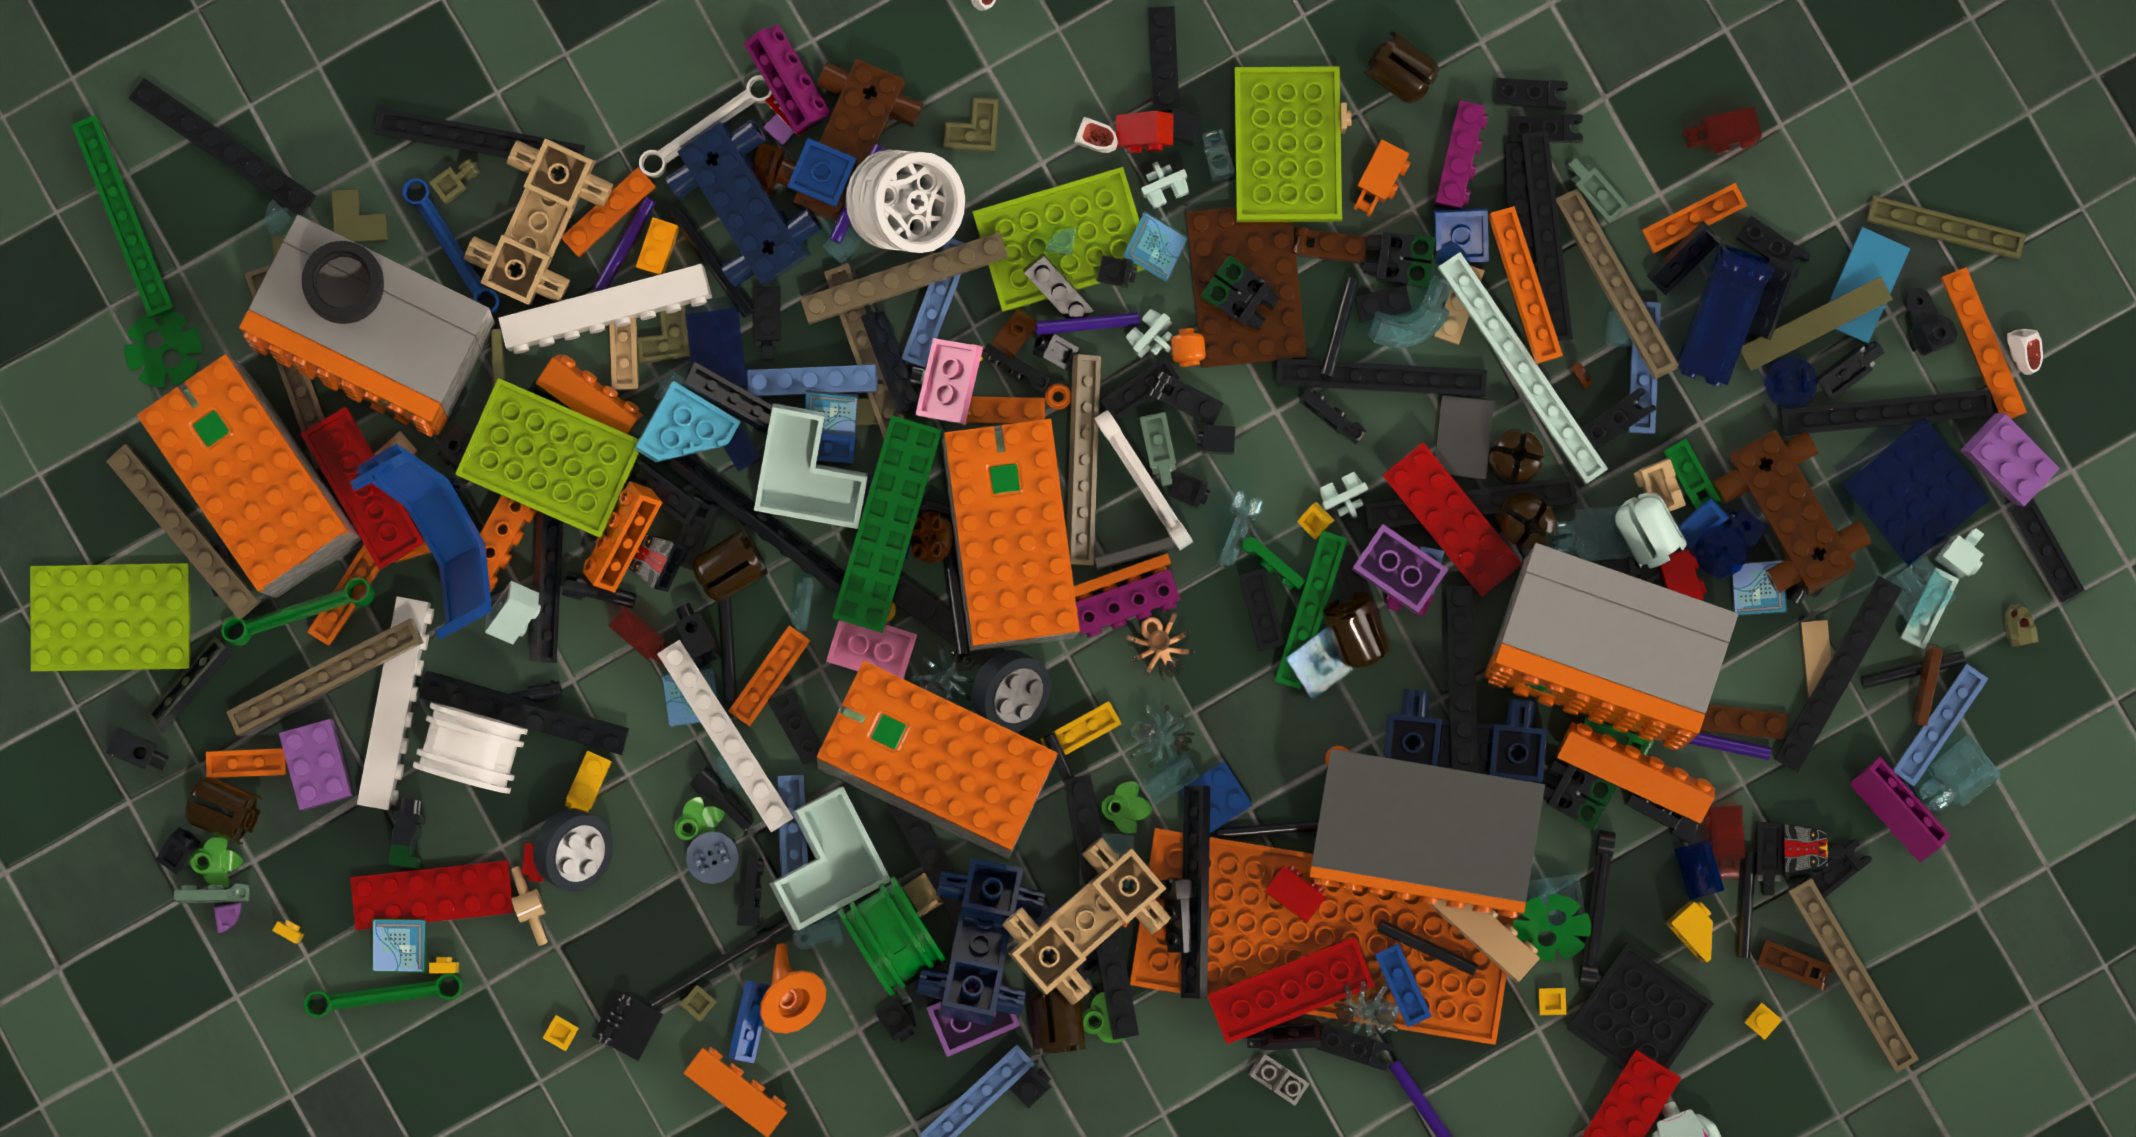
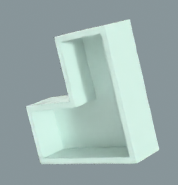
M773 403L754 511L858 529L868 473L816 464L825 417L824 412Z
M838 787L792 811L815 859L769 884L792 929L800 930L879 888L880 884H887L891 881L844 787Z

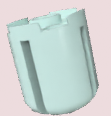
M1656 493L1640 494L1638 499L1633 497L1627 500L1616 513V525L1640 568L1645 564L1648 565L1649 569L1660 566L1670 561L1668 555L1679 547L1683 551L1687 545L1664 500Z

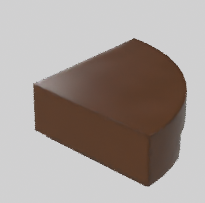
M1580 362L1575 363L1568 369L1584 390L1592 385L1591 378L1585 374L1586 370Z

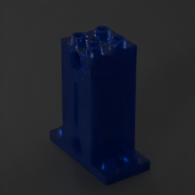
M1720 242L1715 250V259L1676 360L1681 374L1696 378L1697 375L1703 376L1706 383L1721 387V384H1729L1768 278L1771 279L1774 267L1768 259Z

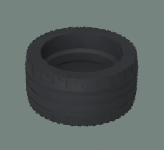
M335 241L318 248L306 261L302 273V290L308 304L320 317L334 323L350 324L361 321L377 308L384 291V276L378 261L366 248L349 241ZM339 257H350L359 261L366 268L369 275V289L365 297L359 303L348 308H336L327 304L320 297L317 290V276L321 268L329 261Z

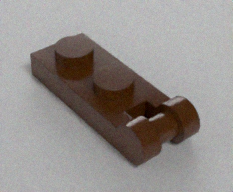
M1305 227L1295 228L1294 237H1296V245H1293L1292 254L1300 257L1364 265L1368 237L1310 230ZM1307 240H1314L1313 248L1306 246Z
M1768 940L1764 941L1756 962L1758 966L1822 991L1826 990L1828 985L1826 983L1827 977L1833 972L1832 966ZM1813 967L1819 969L1816 979L1809 977Z

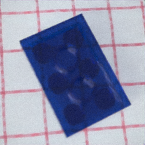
M738 308L686 314L691 363L696 362L739 387H748Z

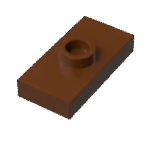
M762 143L757 148L753 161L755 168L752 170L771 198L785 149Z
M1018 308L990 345L1010 359H1013L1035 331V322L1038 321Z

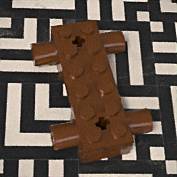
M857 58L851 72L827 62L817 84L818 87L840 96L819 143L857 158L838 206L835 208L797 192L793 201L796 207L803 210L809 208L816 216L835 224L846 204L847 187L853 172L869 156L874 144L878 143L882 132L886 130L890 118L914 127L924 105L922 102L901 94L905 86V79ZM874 90L877 97H871L870 100H866L865 92ZM784 158L775 182L788 186L797 162Z
M1774 430L1731 453L1729 464L1733 471L1714 480L1713 485L1720 499L1725 504L1747 493L1753 505H1758L1782 546L1781 552L1786 560L1765 571L1773 589L1780 593L1800 583L1807 596L1853 572L1855 562L1850 554L1871 544V539L1859 520L1836 532L1797 466L1818 454L1812 438L1806 431L1783 442L1778 432ZM1761 465L1770 466V471L1760 470ZM1814 554L1823 555V560L1820 562L1818 559L1814 560Z

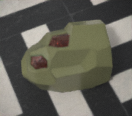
M2019 604L2010 605L2005 614L2004 624L2010 648L2039 642L2036 626L2028 609Z

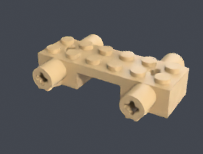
M548 139L544 140L540 150L518 140L515 142L509 154L507 164L529 174L523 186L525 190L504 235H501L497 246L474 236L464 256L465 261L486 270L480 282L481 284L528 305H532L536 294L555 302L562 301L570 284V279L548 270V267L579 198L603 208L613 188V183L591 174L596 161ZM562 166L566 177L557 181V175L554 174L555 169L560 170ZM517 263L521 264L520 269L523 272L514 277V271L511 270V266H517Z
M1102 837L1097 839L1082 853L1098 874L1040 926L1034 922L1022 907L1002 924L1018 943L1008 953L1043 994L1047 995L1056 987L1071 1005H1074L1091 990V986L1079 974L1076 968L1086 960L1085 957L1123 923L1127 924L1136 917L1152 935L1171 919L1169 914L1155 899L1166 889L1165 886L1132 848H1127L1118 856ZM1130 880L1132 882L1129 885L1131 891H1123L1122 882ZM1044 950L1047 952L1052 951L1050 955L1051 962L1042 961Z

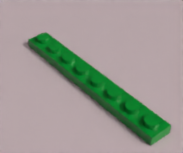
M93 115L71 124L148 317L153 318L175 309L98 117Z

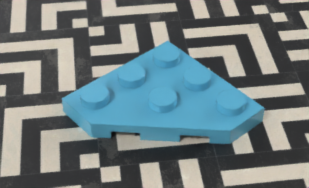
M672 381L634 449L653 461L660 462L723 447L729 444L741 421L677 382Z

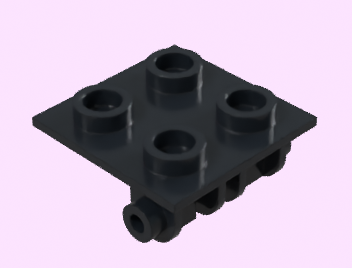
M616 990L592 1037L639 1061L663 1014Z

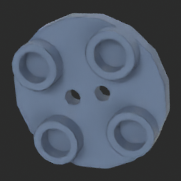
M709 831L701 833L687 847L686 862L688 869L701 882L710 884L723 882L732 876L737 868L739 858L737 847L731 838L723 832ZM713 860H716L717 863H716V864H712V861H713Z

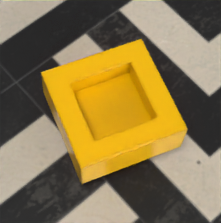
M1315 502L1297 522L1316 540L1320 537L1321 531H1326L1335 520Z
M286 920L285 923L277 921L272 930L295 944H299L304 936L303 933L299 932L300 926L290 920Z
M436 957V962L429 963V973H459V962H452V957Z
M1566 988L1538 989L1539 1015L1566 1014Z
M1761 1002L1744 1023L1765 1040L1782 1019Z
M555 1015L543 1039L567 1051L579 1027Z

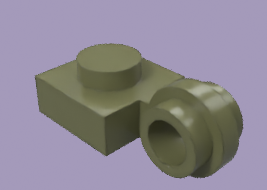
M469 159L459 166L461 172L458 174L449 167L429 183L442 201L448 204L467 189L461 180L466 178L470 181L480 174L478 169L480 166L477 162Z

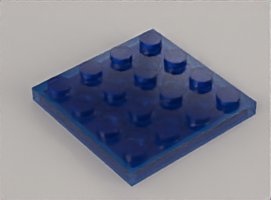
M1922 418L1842 483L1843 487L1906 566L1911 565L1990 500L1926 418Z

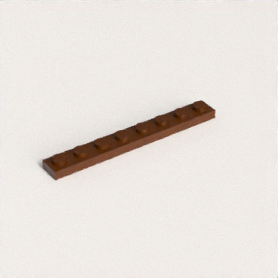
M1708 705L1700 730L1785 740L1788 714ZM1578 713V715H1575V716L1588 717V715H1585V714H1582V713Z

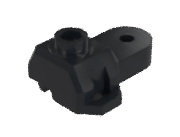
M1921 288L1911 290L1904 299V305L1913 323L1910 333L1913 340L1908 342L1912 351L1918 350L1921 356H1926L1955 344L1958 333L1953 322L1938 314L1934 302L1926 290Z

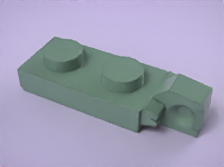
M1574 158L1567 164L1566 167L1574 175L1571 181L1575 184L1576 189H1579L1583 197L1608 225L1629 207L1595 167L1592 168L1590 164L1584 167L1577 158Z
M1161 412L1139 417L1150 469H1152L1153 475L1159 474L1162 487L1170 486L1173 484L1170 471L1176 470V459L1166 413Z
M235 883L228 890H224L223 885H208V890H197V886L184 885L181 886V890H174V900L178 903L249 902L250 886Z

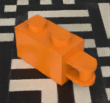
M1381 139L1356 188L1362 193L1353 209L1356 211L1360 209L1367 213L1366 216L1370 217L1378 201L1385 203L1387 197L1392 199L1399 185L1395 184L1399 174L1404 176L1411 162L1407 161L1410 153ZM1365 194L1374 198L1372 204L1363 199Z

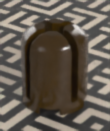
M1392 30L1388 34L1393 37L1386 44H1379L1367 62L1371 65L1370 69L1364 70L1363 73L1405 103L1411 104L1419 101L1429 91L1428 86L1433 84L1437 78L1439 67L1433 58Z
M1514 428L1504 432L1492 444L1489 451L1488 464L1492 473L1499 481L1509 485L1529 481L1541 469L1543 463L1540 461L1545 457V449L1541 440L1533 432L1527 430L1522 434L1521 429ZM1515 451L1522 457V461H1518L1516 466H1514L1515 459L1512 457Z
M1529 492L1510 496L1502 504L1498 513L1499 526L1502 533L1513 545L1516 544L1525 551H1530L1535 543L1546 546L1550 542L1545 536L1547 532L1554 536L1557 530V519L1553 510L1539 496ZM1520 514L1526 519H1531L1530 524L1524 526L1518 515Z
M742 529L696 556L693 561L692 567L695 578L703 586V591L706 595L716 602L728 599L768 574L767 568L761 570L763 566L759 562V554L749 538L745 537L742 539Z
M1366 592L1353 593L1354 599L1342 603L1337 599L1323 609L1325 614L1324 621L1339 659L1347 667L1361 668L1370 666L1378 662L1389 651V639L1374 601L1371 599L1370 594Z
M213 777L202 778L194 785L190 794L235 813L231 816L199 802L187 799L185 814L188 822L195 827L230 840L233 843L243 844L240 840L247 831L252 833L261 812L256 809L257 799L262 800L259 795Z
M1057 988L1051 990L1047 995L1043 994L1040 990L1034 992L1028 1001L1034 1055H1039L1040 1049H1042L1043 1053L1077 1051L1076 1045H1079L1080 1050H1085L1081 999L1074 1005H1071Z

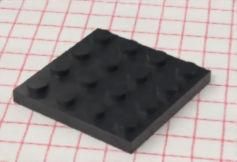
M1626 942L1566 1029L1622 1069L1635 1049L1669 1069L1714 1003Z

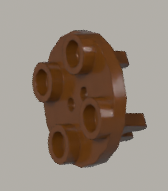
M928 511L917 517L911 538L913 557L926 563L935 564L951 553L953 540L952 526L948 518L941 512Z

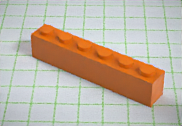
M1571 722L1558 747L1557 758L1700 824L1715 798V787L1709 781L1702 778L1695 779L1689 776L1685 770L1678 767H1669L1661 759L1643 755L1633 746L1619 744L1613 737L1593 732L1592 728L1583 723L1576 724Z

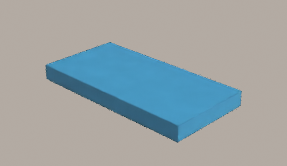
M1862 227L1828 303L1880 276L1891 294L1911 248ZM1886 304L1834 330L1868 344Z

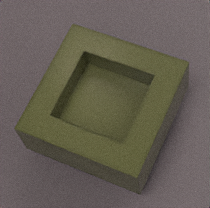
M696 985L680 1006L701 1022L718 1001L699 985Z

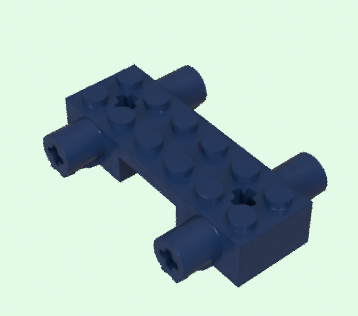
M752 119L735 131L731 129L728 123L719 122L677 151L685 165L666 177L667 184L679 199L700 187L741 253L722 265L725 276L735 287L753 275H756L761 284L771 283L811 256L804 241L822 229L821 223L809 208L804 209L791 219H788L784 211L777 210L752 169L755 168V165L747 154L766 141L759 125ZM715 154L719 155V158L717 159L718 164H714L713 162ZM770 243H775L776 245L773 247L774 252L769 250Z
M1404 689L1401 715L1387 714L1384 758L1451 769L1450 720L1427 718L1430 691ZM1509 699L1506 725L1477 723L1479 774L1527 782H1542L1547 729L1533 728L1535 702ZM1410 735L1415 736V740L1419 741V745L1414 746L1413 751L1409 750V746L1405 745V740L1410 739ZM1516 746H1520V750L1524 751V755L1519 757L1518 761L1514 760V756H1511V750H1515Z
M972 857L967 875L941 870L936 895L962 901L947 973L921 968L916 994L942 999L939 1011L940 1016L991 1026L995 1011L1021 1016L1026 990L1001 985L1003 965L1010 935L1002 924L1021 907L1028 915L1040 917L1045 898V891L1020 886L1024 868ZM968 989H973V993H969Z

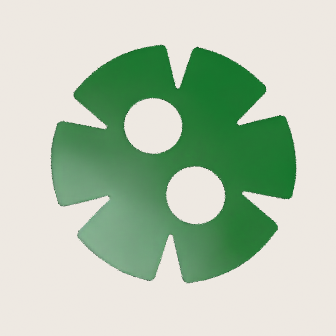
M168 311L161 314L160 325H158L155 317L149 318L148 314H146L131 326L127 336L140 344L124 345V355L130 371L146 365L138 378L140 381L153 387L164 388L166 372L174 386L184 382L194 373L199 362L186 354L201 353L202 343L196 327L180 333L188 320L186 317L179 313ZM152 330L159 331L163 335V343L156 349L149 348L145 343L146 334ZM170 349L177 350L181 355L179 365L173 368L167 367L163 363V355Z
M1549 894L1548 908H1546L1540 896L1526 902L1524 913L1521 914L1528 918L1529 921L1515 919L1513 920V928L1518 932L1516 937L1521 942L1532 939L1530 943L1538 950L1536 955L1540 958L1539 960L1554 962L1556 948L1564 960L1573 957L1584 948L1585 943L1574 936L1589 937L1591 935V920L1588 913L1572 917L1581 907L1577 901L1563 895ZM1553 910H1561L1566 914V921L1561 925H1552L1548 921V914ZM1542 931H1551L1556 935V941L1551 946H1543L1537 940L1538 935Z

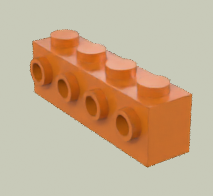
M559 354L550 360L536 381L537 385L573 411L631 436L644 417L639 412L640 409L637 405L630 401L625 402L619 398L618 392L607 385L605 387L596 381L597 377L587 370L582 371L575 366L576 362L569 356H561Z
M629 481L626 489L621 492L619 502L609 518L602 538H597L596 546L591 556L584 563L582 572L593 586L616 592L662 504L660 498L651 488Z
M502 495L480 533L486 546L491 593L499 581L496 577L501 568L505 569L512 556L509 552L513 545L518 546L525 534L522 532L526 522L531 523L537 513V510Z
M703 1047L683 1074L764 1136L769 1137L788 1111L784 1108L787 1104L776 1095H773L772 1098L763 1092L765 1087L755 1079H752L751 1082L742 1076L744 1071L734 1063L728 1066L721 1060L723 1055L713 1047L709 1049Z

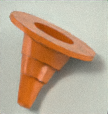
M779 943L775 951L772 984L762 999L760 1016L767 1028L776 1033L787 1034L802 1029L817 1017L826 1001V987L821 977L814 972L804 970L794 972L789 963L787 945Z

